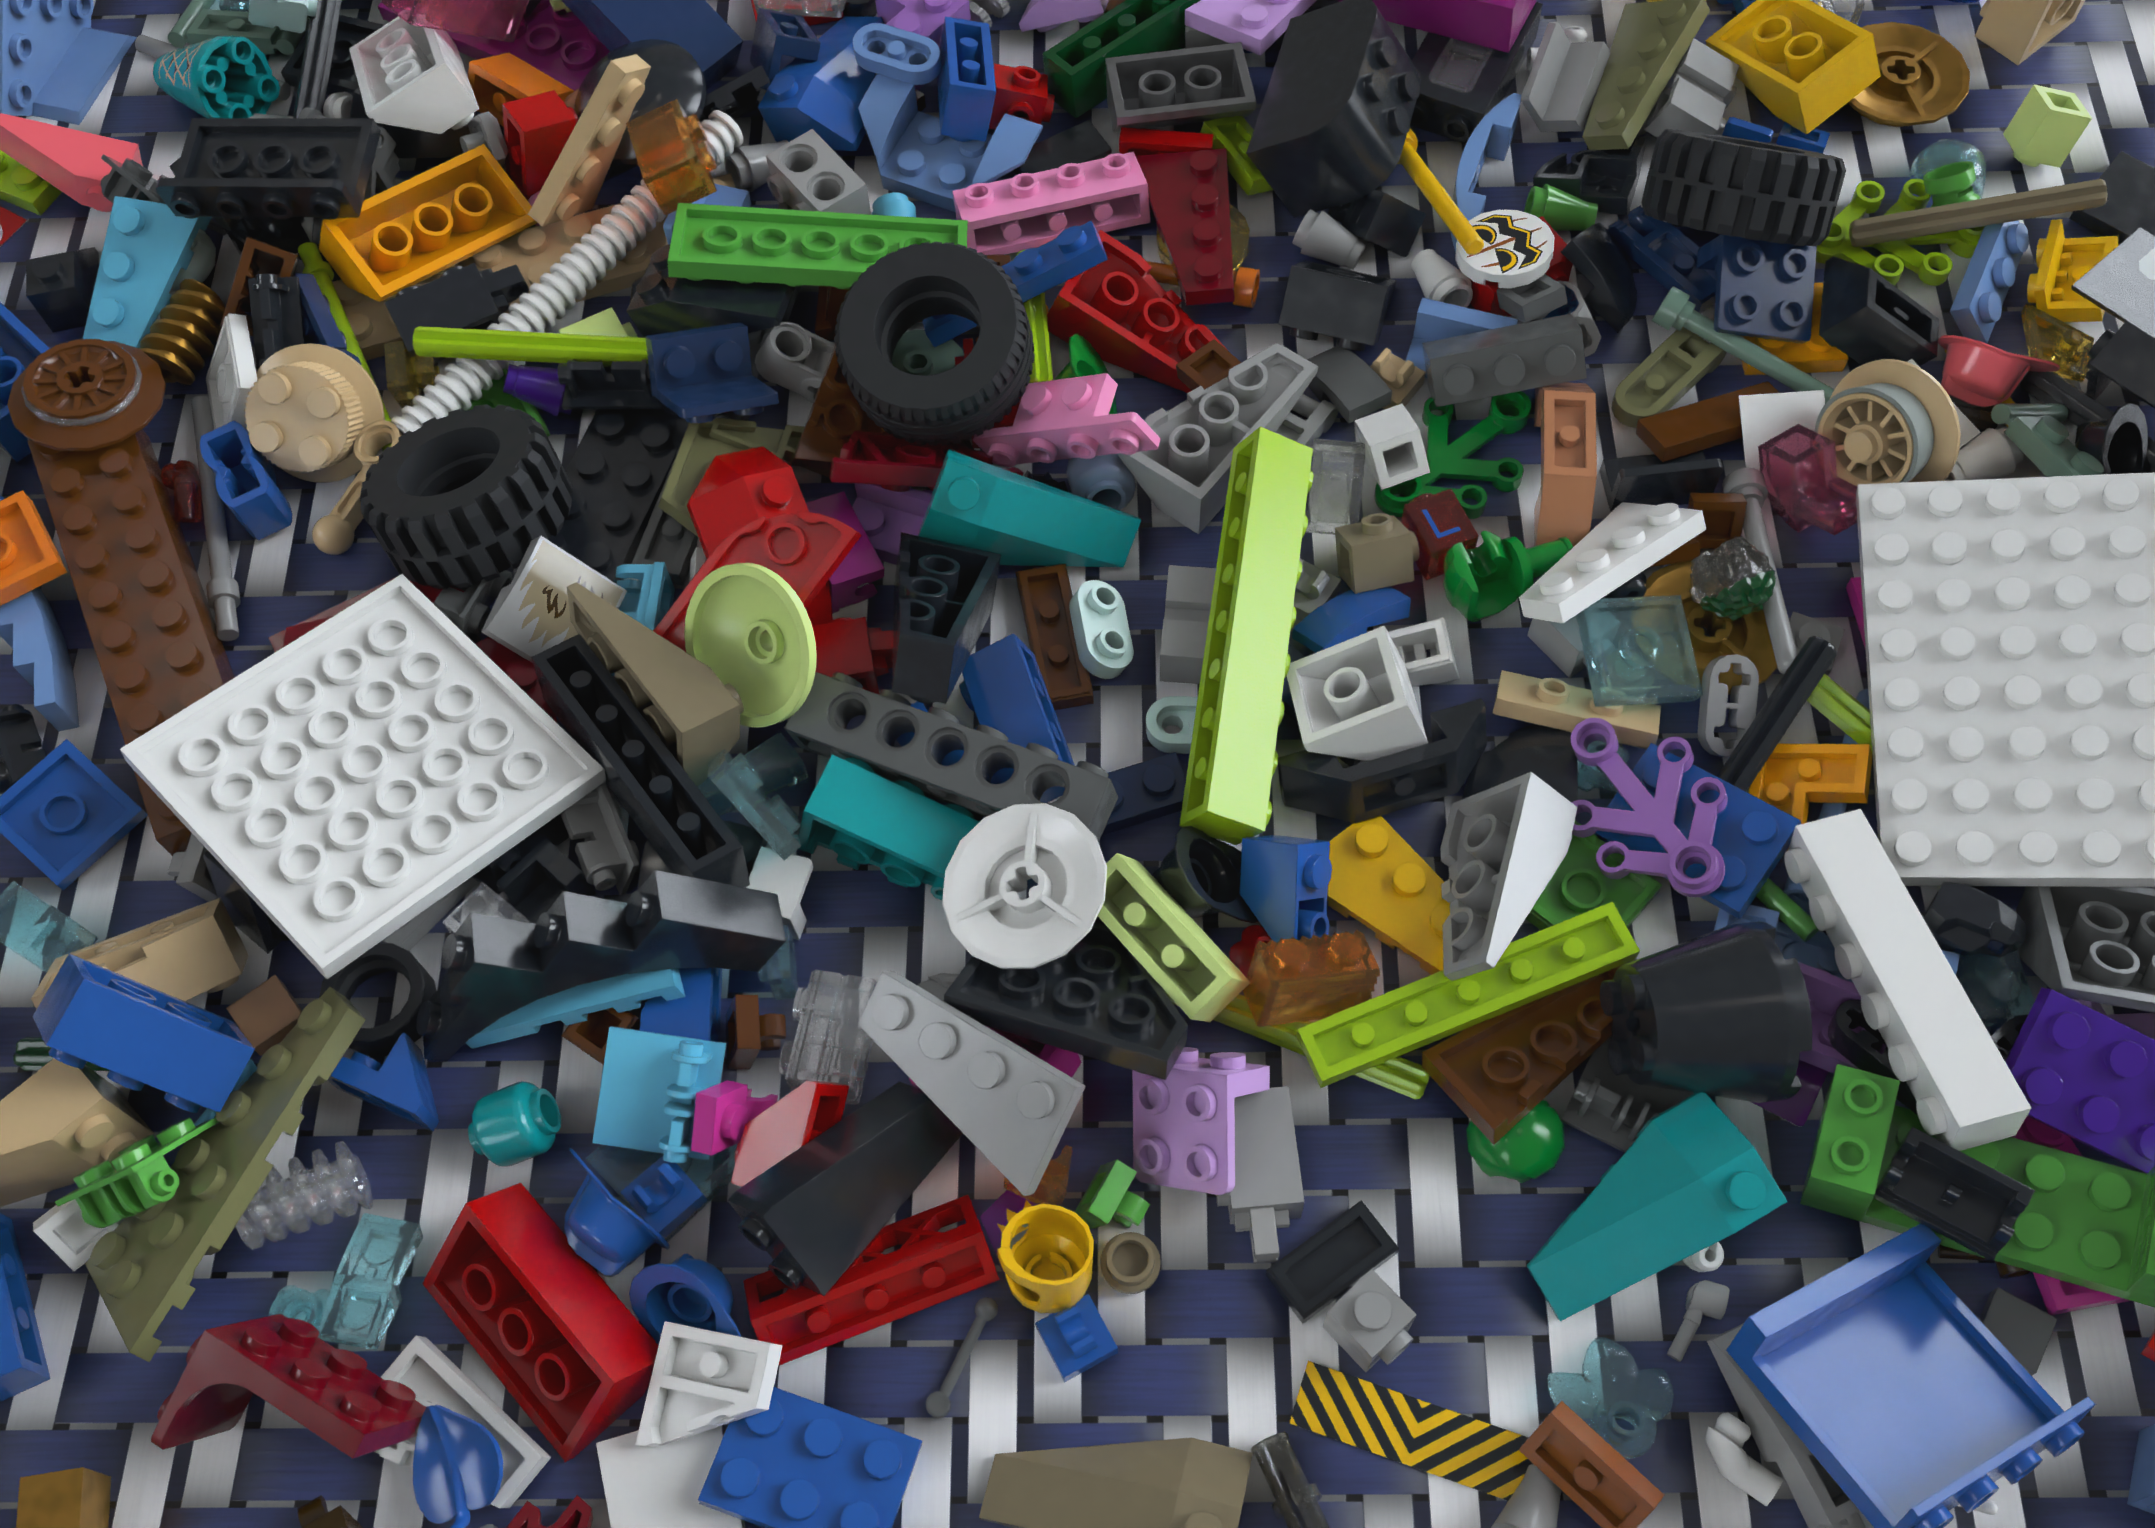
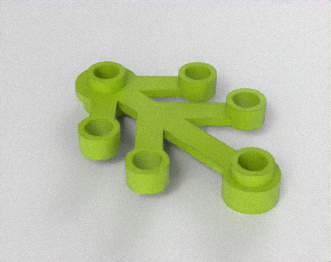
M1922 179L1908 180L1902 188L1898 201L1884 215L1925 208L1931 195L1926 193L1924 181ZM1863 181L1857 185L1851 202L1833 219L1829 236L1820 245H1817L1816 262L1825 264V261L1833 256L1871 268L1893 285L1898 283L1905 266L1918 274L1920 280L1925 284L1938 286L1947 280L1953 267L1952 260L1940 252H1931L1924 255L1909 245L1947 244L1949 249L1956 255L1972 258L1984 226L1854 247L1849 237L1850 223L1861 219L1865 213L1876 212L1885 196V190L1882 185L1875 181ZM1861 247H1874L1884 254L1876 258ZM1882 269L1889 270L1891 273L1885 272Z

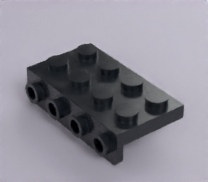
M192 118L175 178H160L156 191L175 216L190 219L198 217H229L233 219L244 217H274L278 219L320 217L329 220L336 218H359L381 131L373 118Z

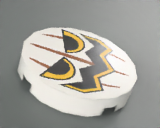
M1499 209L1481 213L1469 220L1470 224L1484 241V247L1478 254H1467L1460 243L1456 242L1455 260L1464 275L1473 282L1485 285L1487 280L1498 282V288L1511 289L1528 285L1545 275L1550 268V261L1553 259L1555 237L1549 226L1537 216L1519 210Z

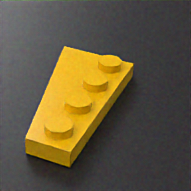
M1382 816L1351 824L1330 840L1329 859L1332 865V875L1328 884V906L1344 917L1348 918L1350 915L1376 933L1375 938L1393 950L1395 947H1398L1419 961L1420 968L1432 975L1444 970L1442 925L1450 915V903L1442 898L1441 884L1444 881Z

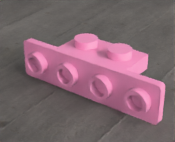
M1108 373L1028 383L1025 387L1026 390L1022 396L1013 426L992 428L989 431L986 429L983 431L984 434L974 435L973 441L987 455L993 457V463L1003 467H1013L1016 464L1052 463L1055 460L1072 458L1092 459L1095 456L1110 454L1132 455L1139 451L1157 450L1161 438L1135 412L1109 414L1118 384Z

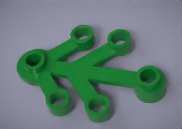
M1522 391L1493 396L1488 417L1449 445L1448 426L1452 420L1454 406L1451 404L1436 407L1432 397L1428 398L1424 404L1422 421L1428 427L1427 461L1430 473L1383 490L1377 483L1374 492L1377 506L1384 513L1394 515L1395 517L1411 516L1422 506L1455 508L1457 514L1465 519L1480 517L1485 511L1487 493L1482 487L1468 484L1460 489L1430 485L1439 478L1491 481L1492 485L1502 492L1516 490L1521 484L1524 473L1523 465L1517 459L1504 457L1494 461L1466 458L1500 433L1513 434L1524 428L1528 422L1531 410L1529 397ZM1440 410L1445 414L1438 416L1432 414L1431 411ZM1510 472L1515 477L1507 478L1502 476L1500 473ZM1394 494H1402L1406 497H1396ZM1471 498L1476 500L1478 504L1469 505L1463 500Z

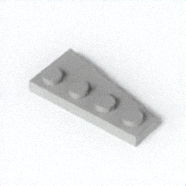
M882 972L858 1025L1023 1196L1034 1194L1086 1086L896 972Z

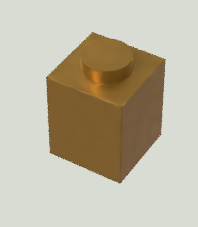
M81 1467L20 1477L16 1528H108L111 1476Z

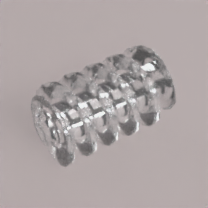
M344 1141L335 1143V1161L333 1162L328 1160L321 1149L312 1151V1169L306 1170L300 1159L294 1157L289 1159V1177L283 1178L274 1165L265 1178L266 1185L260 1186L235 1227L245 1245L251 1250H255L263 1246L266 1238L272 1242L285 1239L289 1229L296 1234L308 1231L313 1221L320 1226L333 1222L336 1213L344 1218L356 1214L359 1204L367 1210L373 1208L371 1186L360 1159L351 1152Z

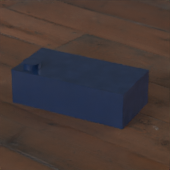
M561 0L610 52L622 45L646 39L666 40L683 47L700 66L705 78L706 90L737 65L743 40L705 0Z

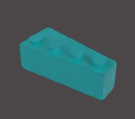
M832 754L803 811L796 848L814 854L818 845L833 850L838 854L836 858L837 863L856 870L859 869L861 864L878 866L887 876L889 882L906 888L908 886L918 887L921 885V882L931 885V894L935 898L942 900L945 870L960 840L979 821L975 820L974 815L970 811L959 805L946 804L944 806L925 797L923 791L911 783L905 781H896L894 783L874 774V770L861 760L855 758L841 759Z

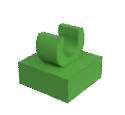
M1116 1159L1100 1165L1075 1213L1091 1229L1107 1225L1111 1219L1126 1228H1130L1132 1223L1139 1226L1150 1204L1140 1196L1128 1191L1137 1171Z

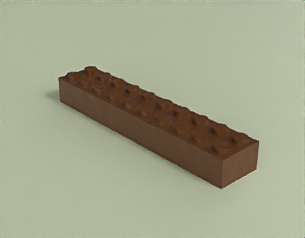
M142 429L121 443L93 451H57L27 440L125 745L235 677L222 640L217 637L216 624L151 441L145 431ZM134 771L156 841L172 856L176 852H186L192 833Z

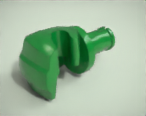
M1482 531L1481 536L1484 542L1474 549H1466L1462 542H1458L1448 550L1443 564L1445 575L1443 586L1446 598L1452 607L1458 609L1471 622H1477L1498 614L1534 584V578L1543 576L1573 548L1572 543L1567 537H1560L1551 542L1525 548L1517 537L1501 539L1489 531Z

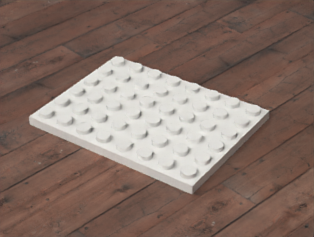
M2155 472L1858 484L1856 508L1878 840L1905 886H1941L1943 882H1952L1969 886L2155 887Z

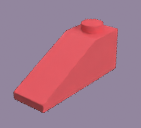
M0 113V150L81 205L92 207L102 212L112 211L113 203L104 197L101 188L102 178L112 170V167L101 159L103 154L122 164L126 158H129L142 165L139 145L136 143Z

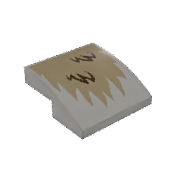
M539 536L530 542L511 584L501 589L481 632L533 663L532 656L578 635L570 620L567 586L577 582L618 609L627 590L546 538Z

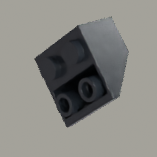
M1834 256L1825 261L1819 335L1829 345L1840 349L1858 362L1860 366L1881 359H1894L1905 362L1913 359L1921 366L1937 357L1938 317L1871 268Z

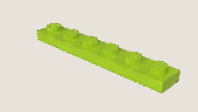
M1610 902L1509 943L1501 958L1492 969L1453 981L1444 976V970L1298 1028L1296 1037L1320 1088H1323L1631 962L1637 958L1640 950L1614 903Z

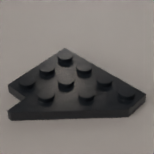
M1098 916L1091 931L1065 956L1037 968L1001 969L972 956L944 994V1002L985 1026L1164 1080L1167 1079L1187 1042L1188 1024L1165 991Z

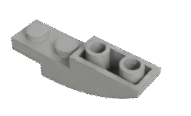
M1743 1324L1708 1340L1707 1343L1746 1424L1750 1427L1751 1434L1764 1461L1777 1462L1808 1528H1874L1726 1351Z

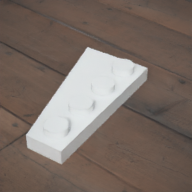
M1622 502L1519 597L1523 616L1565 623L1705 531L1706 525L1703 511L1679 508L1675 503L1655 506Z

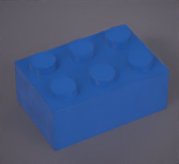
M70 953L33 1015V1019L42 1036L41 1039L47 1046L51 1047L48 1054L54 1059L83 1069L88 1061L110 1070L107 1077L117 1084L136 1091H141L144 1085L147 1084L167 1092L164 1096L167 1102L193 1113H197L201 1106L220 1113L255 1050L233 1021Z

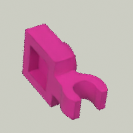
M729 1080L697 1092L691 1151L712 1156L738 1144L742 1138L745 1124L776 1103L778 1095L771 1094L762 1098L751 1097L752 1089H748L747 1084Z

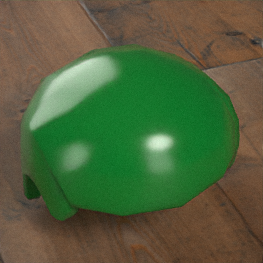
M1544 1099L1495 1145L1491 1143L1471 1120L1466 1129L1468 1152L1482 1172L1490 1177L1502 1176L1517 1180L1520 1183L1527 1182L1531 1178L1536 1179L1554 1169L1565 1148L1564 1125L1557 1111L1550 1107L1548 1101Z

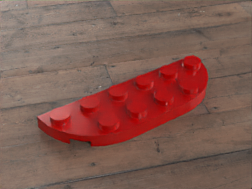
M796 511V513L782 514L769 518L763 516L755 519L731 533L716 547L653 631L686 652L685 618L695 589L712 571L725 565L736 563H753L772 570L792 587L805 609H807L862 535L837 519L813 512Z

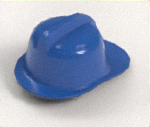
M571 1147L568 1149L587 1173L585 1180L565 1214L564 1224L568 1244L579 1257L603 1275L613 1277L633 1263L655 1243L667 1250L670 1248L668 1242L657 1231L610 1194Z
M686 1253L678 1257L671 1264L658 1263L645 1267L632 1279L629 1291L632 1310L658 1345L664 1321L741 1337L736 1324L730 1316L734 1303L731 1284L726 1276L714 1265L701 1259H694L693 1256Z

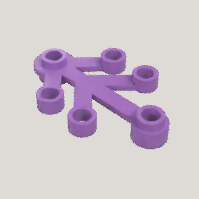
M1588 718L1578 723L1571 734V745L1576 757L1585 765L1598 766L1633 811L1595 807L1593 803L1587 800L1573 801L1572 803L1578 807L1576 815L1580 812H1588L1592 814V818L1585 825L1574 824L1572 834L1585 838L1593 835L1598 830L1654 837L1667 852L1628 850L1627 846L1621 842L1609 841L1604 843L1596 853V862L1601 873L1610 879H1621L1629 873L1667 877L1674 890L1688 897H1702L1715 891L1721 885L1725 876L1723 857L1712 846L1717 814L1725 809L1728 802L1724 784L1716 778L1704 777L1696 781L1692 786L1691 798L1695 812L1687 840L1674 824L1683 773L1691 768L1694 761L1689 742L1682 737L1672 736L1664 739L1659 744L1657 756L1660 762V769L1653 798L1618 755L1619 743L1612 725L1601 718ZM1594 741L1606 743L1605 748L1600 752L1590 753L1587 751L1588 746ZM1681 749L1686 752L1680 761L1670 762L1665 759L1667 753L1671 750ZM1706 790H1715L1720 793L1718 799L1712 803L1701 802L1699 796ZM1613 853L1625 856L1623 863L1617 867H1608L1604 864L1606 858ZM1698 863L1706 867V872L1701 877L1690 878L1685 874L1686 869L1692 864Z

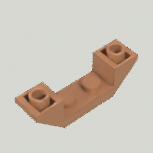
M1564 382L1535 388L1534 426L1541 427V487L1534 508V546L1557 540L1560 537H1567L1574 547L1590 532L1597 480L1596 393L1586 383Z

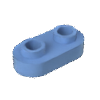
M883 23L867 24L861 27L853 37L855 59L859 66L865 70L914 85H922L933 81L941 71L942 63L939 47L935 41L928 37Z

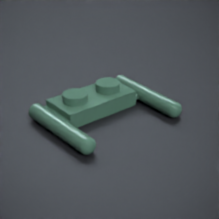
M192 0L167 37L173 46L182 48L186 43L192 45L217 36H240L248 38L265 55L276 54L278 50L285 55H291L309 28L310 16H307L306 30L302 33L280 30L278 26L269 28L252 25L248 21L249 12L210 9L216 0Z
M2000 403L1993 407L1991 411L1992 420L1996 424H2007L2009 426L2004 433L2046 477L2103 475L2104 467L2092 455L2079 451L2067 438L2069 431L2062 424L2068 417V409L2065 405L2060 403Z

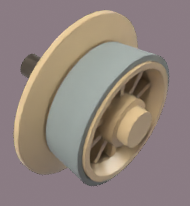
M1894 359L1871 361L1849 372L1838 383L1830 400L1820 411L1814 431L1816 454L1823 470L1839 488L1856 496L1858 484L1944 481L1956 463L1961 439L1960 424L1955 406L1942 385L1920 367Z

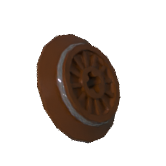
M76 339L55 345L38 355L13 382L7 405L15 428L31 442L57 451H93L121 443L145 428L162 407L166 384L158 363L141 349L116 341Z

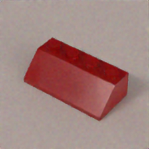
M522 1183L465 1203L422 1284L561 1458L567 1462L575 1458L644 1395L650 1384L659 1345L594 1268L576 1254L568 1244L566 1235Z

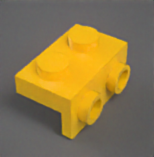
M2062 219L2051 220L2047 238H2040L2037 244L2036 263L2039 268L2038 273L2030 274L2027 285L2028 303H2036L2039 323L2103 321L2105 311L2071 290V287L2119 246L2118 236L2065 238Z

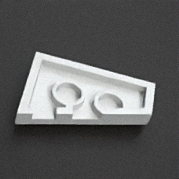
M416 1335L381 1376L384 1380L396 1381L412 1389L416 1394L415 1400L425 1407L441 1405L480 1423L492 1433L499 1444L503 1458L502 1482L496 1498L491 1502V1505L495 1507L510 1509L551 1458L427 1337ZM416 1437L374 1452L394 1463L413 1468Z

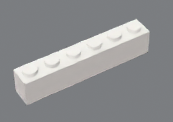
M1857 809L1795 826L1789 849L1784 855L1787 873L1795 884H1801L1809 899V910L1814 924L1820 931H1826L1835 948V960L1840 973L1845 979L1853 981L1861 996V1008L1866 1022L1872 1029H1878L1888 1047L1889 1062L1895 1076L1900 1081L1907 1082L1915 1097L1918 1118L1924 1130L1931 1136L1935 1135L1937 1140L1958 1151L2016 1136L2030 1112L2031 1106L1862 810Z

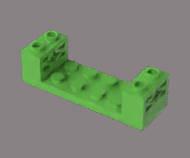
M1841 1064L1836 1065L1825 1095L1800 1204L1898 1233H1904L1920 1224L1914 1219L1874 1199L1876 1189L1891 1159L1910 1129L1914 1127L1929 1135L1914 1112L1895 1105L1900 1080ZM2013 1137L1960 1151L2035 1190L2028 1206L2020 1213L2012 1227L2015 1230L2012 1237L1997 1253L1994 1261L2155 1308V1166L2148 1174ZM1932 1230L1942 1240L1939 1245L1983 1257Z

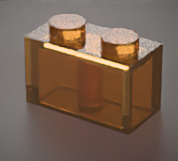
M678 99L626 123L643 180L664 215L676 211L678 203L691 204L717 191L711 175V171L716 170L717 165L705 143L707 136L696 114L693 113L687 116Z

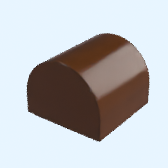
M614 1008L589 1013L587 1021L569 1025L561 1036L604 1065L609 1027L640 1030V1018L630 1011L618 1013Z

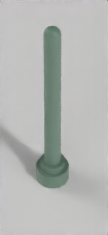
M1672 286L1651 320L1666 330H1669L1672 326L1680 331L1684 327L1796 392L1824 390L1825 404L1830 400L1834 391L1830 386L1742 336L1716 332L1714 330V321L1694 310L1696 304L1688 300L1690 295L1675 286Z

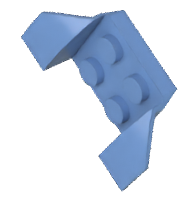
M876 74L858 107L876 158L883 188L903 193L908 197L955 212L952 191L967 188L975 183H990L1025 164L1033 145L1043 129L1041 124L1005 113L994 134H987L986 142L978 140L969 142L956 141L949 136L940 135V120L938 117L918 111L914 84Z

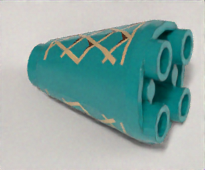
M217 36L170 51L159 57L153 67L154 80L166 94L205 118H249L255 113L266 114L271 106V102L278 98L280 92L279 82L273 76L265 54L248 38L240 36Z

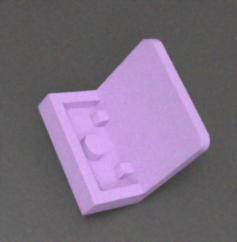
M1184 1047L1166 1080L1132 1070L1133 1169L1137 1171L1135 1177L1143 1183L1215 1195L1230 1193L1235 1187L1234 1098L1270 1090V1066L1246 1063V1055L1236 1052L1210 1054V1059L1198 1058L1197 1048Z

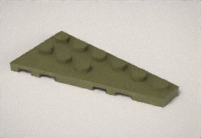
M329 987L319 999L311 1001L303 1009L294 1028L279 1044L272 1046L263 1054L256 1071L241 1088L230 1093L220 1113L216 1112L215 1117L219 1123L203 1131L197 1137L188 1140L180 1148L174 1163L170 1167L179 1177V1186L175 1195L166 1202L159 1203L134 1216L125 1218L113 1232L105 1234L94 1246L91 1256L85 1265L129 1353L150 1362L162 1341L152 1336L172 1305L183 1310L196 1289L190 1286L199 1262L204 1255H213L221 1250L274 1166L266 1161L265 1158L282 1132L293 1136L305 1117L299 1113L305 1095L311 1086L321 1085L329 1079L366 1019L353 1004L332 987Z

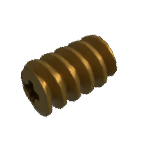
M184 279L180 283V290H177L170 297V305H166L162 309L160 319H157L150 327V334L145 335L140 341L139 349L158 363L165 383L179 382L191 385L195 381V375L190 369H203L205 361L201 355L210 356L213 354L215 349L211 341H218L225 305L211 288L199 281Z

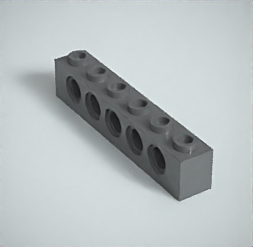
M815 672L813 685L807 699L801 708L788 719L784 727L802 749L829 759L833 754L841 759L855 758L868 764L876 775L894 783L896 781L911 783L921 789L925 795L949 804L959 805L970 812L984 817L1015 804L1043 803L1040 802V798L1048 788L1054 786L1064 787L1065 791L1057 801L1046 804L1074 814L1097 837L1098 842L1119 798L1111 779L1108 778L1109 774L1092 763L1079 761L1076 766L1057 760L1058 755L1042 745L1028 743L1026 748L1008 742V737L992 727L978 725L976 730L958 724L959 720L945 710L930 707L928 712L911 707V703L906 698L895 692L883 689L878 695L863 689V685L856 679L839 672H834L832 678ZM858 715H866L865 720L860 726L850 730L846 729L851 719ZM908 732L915 733L913 739L907 745L898 748L893 747L896 739L902 734ZM954 750L964 751L962 758L957 763L949 766L942 765V761L948 753ZM1003 768L1014 769L1011 778L1002 784L990 783L993 775L998 770Z

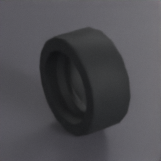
M378 943L329 979L324 978L321 985L319 998L329 987H332L350 1001L358 986L371 976L386 971H393L403 974L409 981V997L400 1013L385 1024L374 1028H360L348 1047L366 1056H388L402 1033H406L414 1043L420 1039L422 1035H419L416 1029L419 1009L422 1003L429 1001L436 992L434 979L413 954L393 943Z

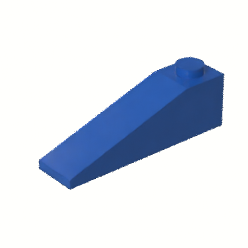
M843 17L818 38L821 44L817 61L796 57L775 75L758 109L776 143L782 140L790 142L813 129L833 150L857 151L866 134L858 107L876 73L863 69L857 63L853 49V37L861 27L867 24H885L882 17Z

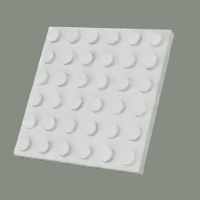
M403 574L120 749L125 761L326 979L332 977L606 781L605 769Z

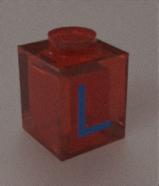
M1451 488L1436 494H1422L1404 505L1401 523L1409 531H1413L1417 538L1419 559L1415 563L1425 581L1444 574L1443 564L1448 550L1458 542H1462L1466 549L1476 548L1479 535Z

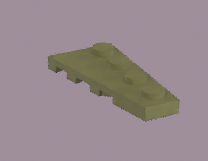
M1662 0L1625 4L1610 49V56L1582 136L1589 150L1630 148L1710 12L1705 0Z

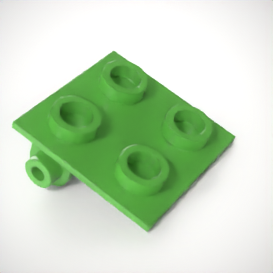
M189 1117L158 1133L156 1137L159 1143H157L153 1134L119 1151L120 1156L113 1159L111 1163L109 1160H106L74 1177L73 1180L78 1188L56 1200L57 1207L75 1199L82 1211V1218L87 1224L96 1228H106L124 1218H129L154 1205L170 1200L175 1195L179 1186V1177L174 1170L170 1169L163 1155L219 1123V1121L214 1117L195 1126Z

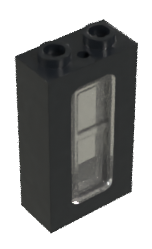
M1535 3L1509 53L1428 32L1412 60L1420 73L1421 86L1410 126L1466 144L1483 117L1500 103L1507 94L1527 56L1529 47L1532 46L1536 39L1543 4Z

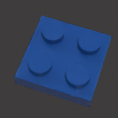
M68 739L63 741L0 796V833L63 891L148 816L136 802Z

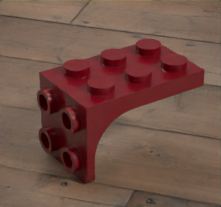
M280 1313L204 1330L203 1334L195 1340L187 1353V1366L175 1390L165 1399L158 1411L157 1418L159 1422L151 1436V1442L164 1450L229 1431L241 1419L254 1393L353 1459L416 1437L426 1407L415 1400L416 1394L406 1385L396 1381L384 1380L366 1368L367 1362L358 1354L344 1349H336L318 1337V1329L310 1323L300 1319L288 1318Z

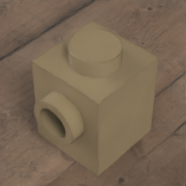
M1371 514L1362 518L1359 523L1335 527L1338 575L1355 594L1414 581L1413 562L1419 559L1418 541L1414 532L1409 531L1394 515Z

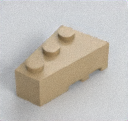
M221 897L70 953L183 1001H187L203 992L214 993L223 990L237 982L249 956ZM68 954L55 958L33 994L31 1000L36 1010Z

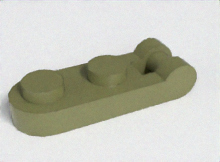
M1684 327L1680 331L1676 330L1620 382L1612 400L1611 409L1614 417L1628 427L1637 428L1639 419L1668 411L1707 373H1712L1720 365L1727 352Z

